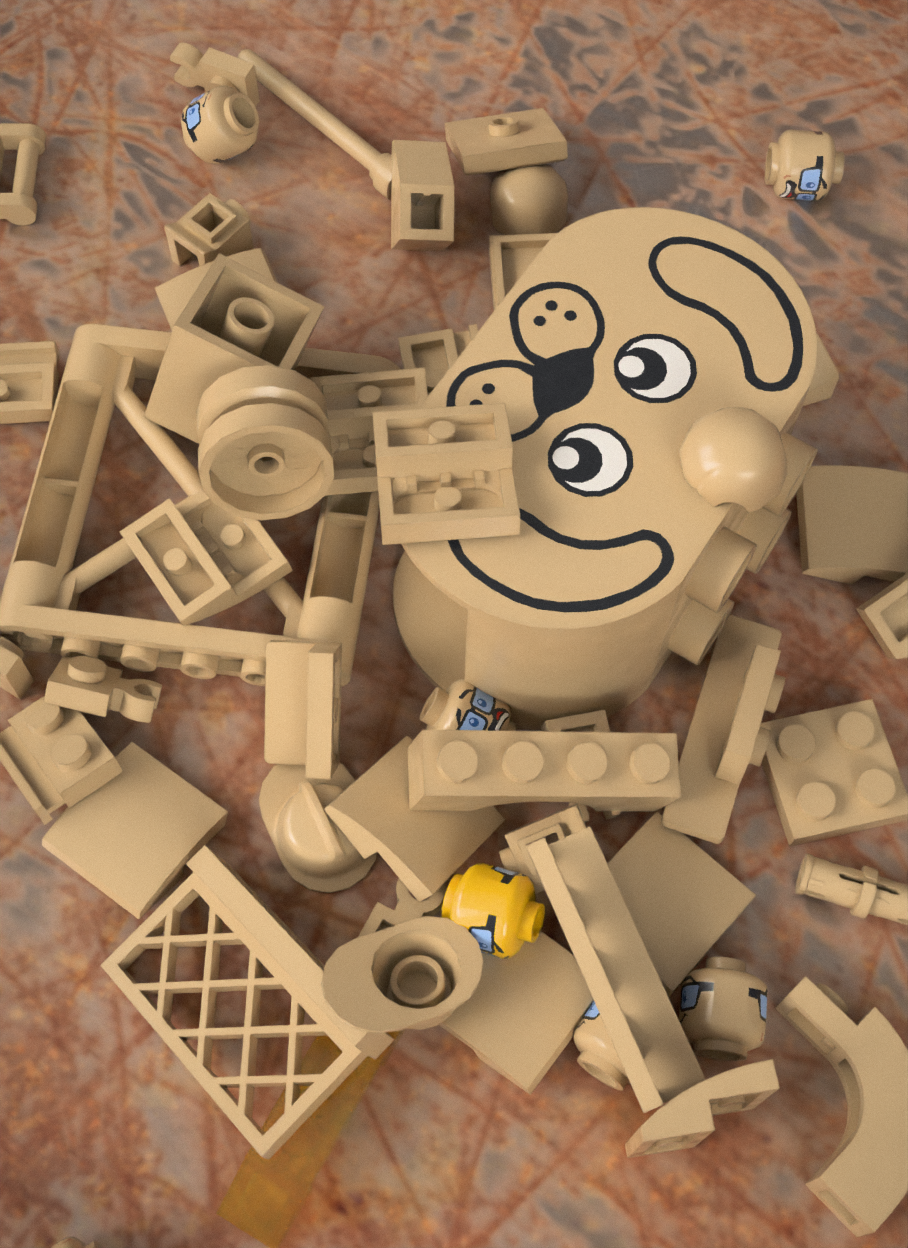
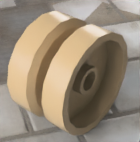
M272 365L242 367L219 377L203 392L196 411L199 440L198 466L202 490L215 506L237 517L271 520L288 518L308 510L327 494L335 477L326 398L313 381L291 369Z

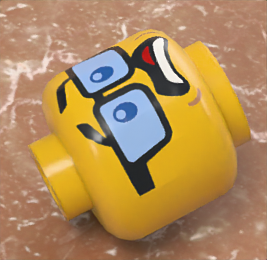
M478 863L468 868L464 875L458 873L451 879L444 896L441 917L448 918L466 927L478 941L481 953L501 959H508L517 954L525 941L534 943L537 940L544 920L545 906L535 902V887L528 876L489 864Z

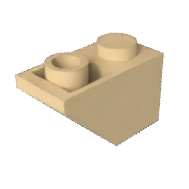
M393 140L391 249L444 251L454 242V181L446 142Z

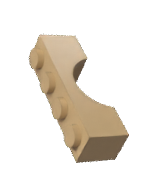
M422 730L408 746L409 809L415 811H474L501 804L549 801L584 804L591 806L595 811L656 812L681 798L676 733Z

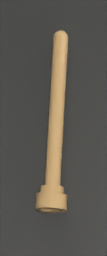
M244 49L238 54L237 58L255 65L258 82L370 171V178L373 180V187L391 201L392 155L390 153L381 154L252 50Z

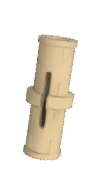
M805 854L798 872L795 893L850 908V914L865 919L870 914L908 926V885L878 876V870L868 866H863L861 870H857L814 857L811 854Z

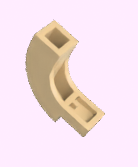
M805 976L775 1009L831 1063L843 1084L848 1107L847 1124L838 1147L805 1185L856 1237L874 1233L893 1212L908 1190V1050L898 1033L876 1007L854 1023L846 1015L848 1007L838 994L824 984L818 983L815 985Z

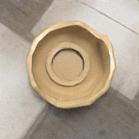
M540 164L501 170L494 177L490 189V203L493 225L497 231L504 235L557 233L565 225L568 213L567 185L565 180L551 165Z
M744 407L722 408L694 421L679 449L684 479L713 507L721 503L731 502L742 505L748 512L759 510L780 494L787 475L786 453L776 425L756 411Z

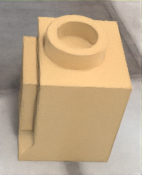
M209 193L180 220L164 226L172 261L181 266L191 257V253H194L198 258L199 266L214 261L219 253L224 256H230L254 249L250 228L251 220L247 211L233 199H228L224 203Z
M578 803L514 829L505 835L509 847L499 851L504 868L528 876L534 884L535 894L545 889L529 855L526 844L555 832L560 840L585 829L586 825Z

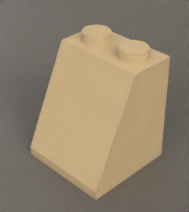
M219 253L174 324L144 417L199 444L196 411L203 392L219 377L242 367L272 365L296 370L324 306Z

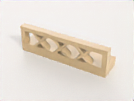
M591 827L549 845L545 837L526 845L643 1113L663 1105V1103L673 1099L687 1089L706 1080Z

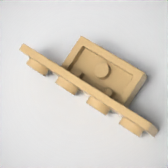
M729 615L717 637L679 761L681 798L666 805L661 820L664 827L716 844L723 841L739 784L748 764L760 767L768 745L771 730L760 727L764 710L775 713L786 678L775 674L781 653L778 650L782 636L779 629L733 615Z

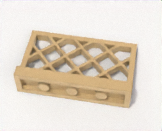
M204 845L186 863L193 873L100 966L259 1155L269 1160L367 1056L376 1060L394 1039L388 1032L377 1034L357 1030L336 1017L325 1002L321 986L325 965L226 861ZM200 895L210 906L207 934L179 935L181 913ZM223 921L234 933H222ZM245 944L250 950L248 979L218 980L221 945ZM206 946L203 981L175 982L178 948ZM163 948L160 981L158 983H137L126 969L146 949ZM263 965L274 977L262 978ZM286 989L292 996L290 1025L259 1026L261 990ZM247 991L244 1027L214 1028L217 992ZM202 993L198 1029H176L171 1023L173 994ZM158 994L157 1005L148 995ZM305 1011L317 1024L304 1025ZM304 1036H329L343 1051L322 1074L301 1075ZM289 1037L287 1075L255 1076L258 1038ZM243 1039L240 1076L217 1077L211 1070L213 1040ZM188 1040H198L197 1052L187 1042ZM300 1086H310L300 1096ZM254 1087H286L284 1114L265 1133L252 1118ZM227 1088H239V1101Z

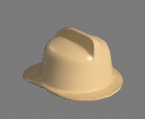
M340 762L331 779L305 778L306 765L277 764L262 782L259 805L262 819L282 864L295 881L309 890L332 893L349 889L365 878L376 861L377 852L364 859L325 812L324 808L355 781L354 778Z
M424 916L355 938L338 947L325 963L321 986L325 1002L336 1017L357 1030L377 1034L400 1031L406 1028L422 1030L439 1025L449 1018L457 1007L471 998L481 982L484 960L478 941L466 927L448 918Z

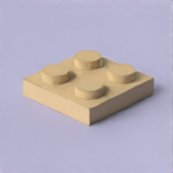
M873 699L760 724V727L771 730L761 763L789 847L908 820V794Z

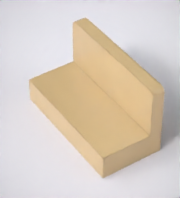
M271 640L266 645L264 759L267 763L306 765L305 778H332L340 759L342 643Z

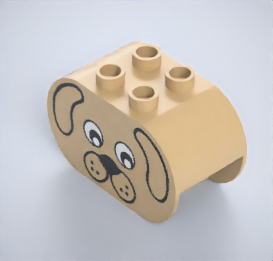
M651 207L621 208L596 213L580 219L557 233L543 247L418 408L506 403L513 445V473L520 510V535L402 543L405 551L397 566L393 582L394 617L402 642L411 659L436 688L438 687L446 691L452 683L464 679V682L472 684L482 692L509 705L511 708L510 720L516 723V728L541 730V725L546 720L605 710L606 716L609 717L624 709L649 688L672 651L697 666L704 659L731 613L734 601L730 600L729 597L745 570L747 569L756 574L780 538L792 511L786 508L804 480L818 451L817 448L791 435L815 373L817 335L814 319L808 302L792 275L765 248L737 230L717 221L671 209ZM744 407L756 411L776 425L780 432L787 458V475L780 494L759 510L752 512L746 511L740 504L731 502L721 503L716 507L711 506L683 477L679 449L694 421L722 408Z

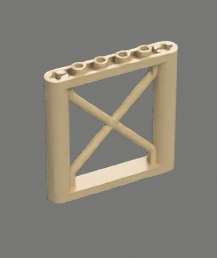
M85 324L78 327L73 337L0 599V636L8 639L21 650L59 654L62 657L70 658L90 656L99 660L121 662L127 668L142 672L154 671L156 667L180 669L184 674L199 679H211L216 674L237 676L243 681L257 686H265L266 645L271 640L342 643L341 686L347 685L351 679L380 509L378 491L329 495L322 498L304 599L302 600L284 577L263 589L286 617L283 636L198 625L183 626L181 623L76 611L80 593L136 558L125 539L122 538L72 570L115 405L188 495L187 498L175 505L176 508L202 491L199 472L162 426L144 417L147 408L132 390L135 378L156 380L172 332L101 324ZM305 348L295 371L310 379V377L401 369L391 360L380 356Z

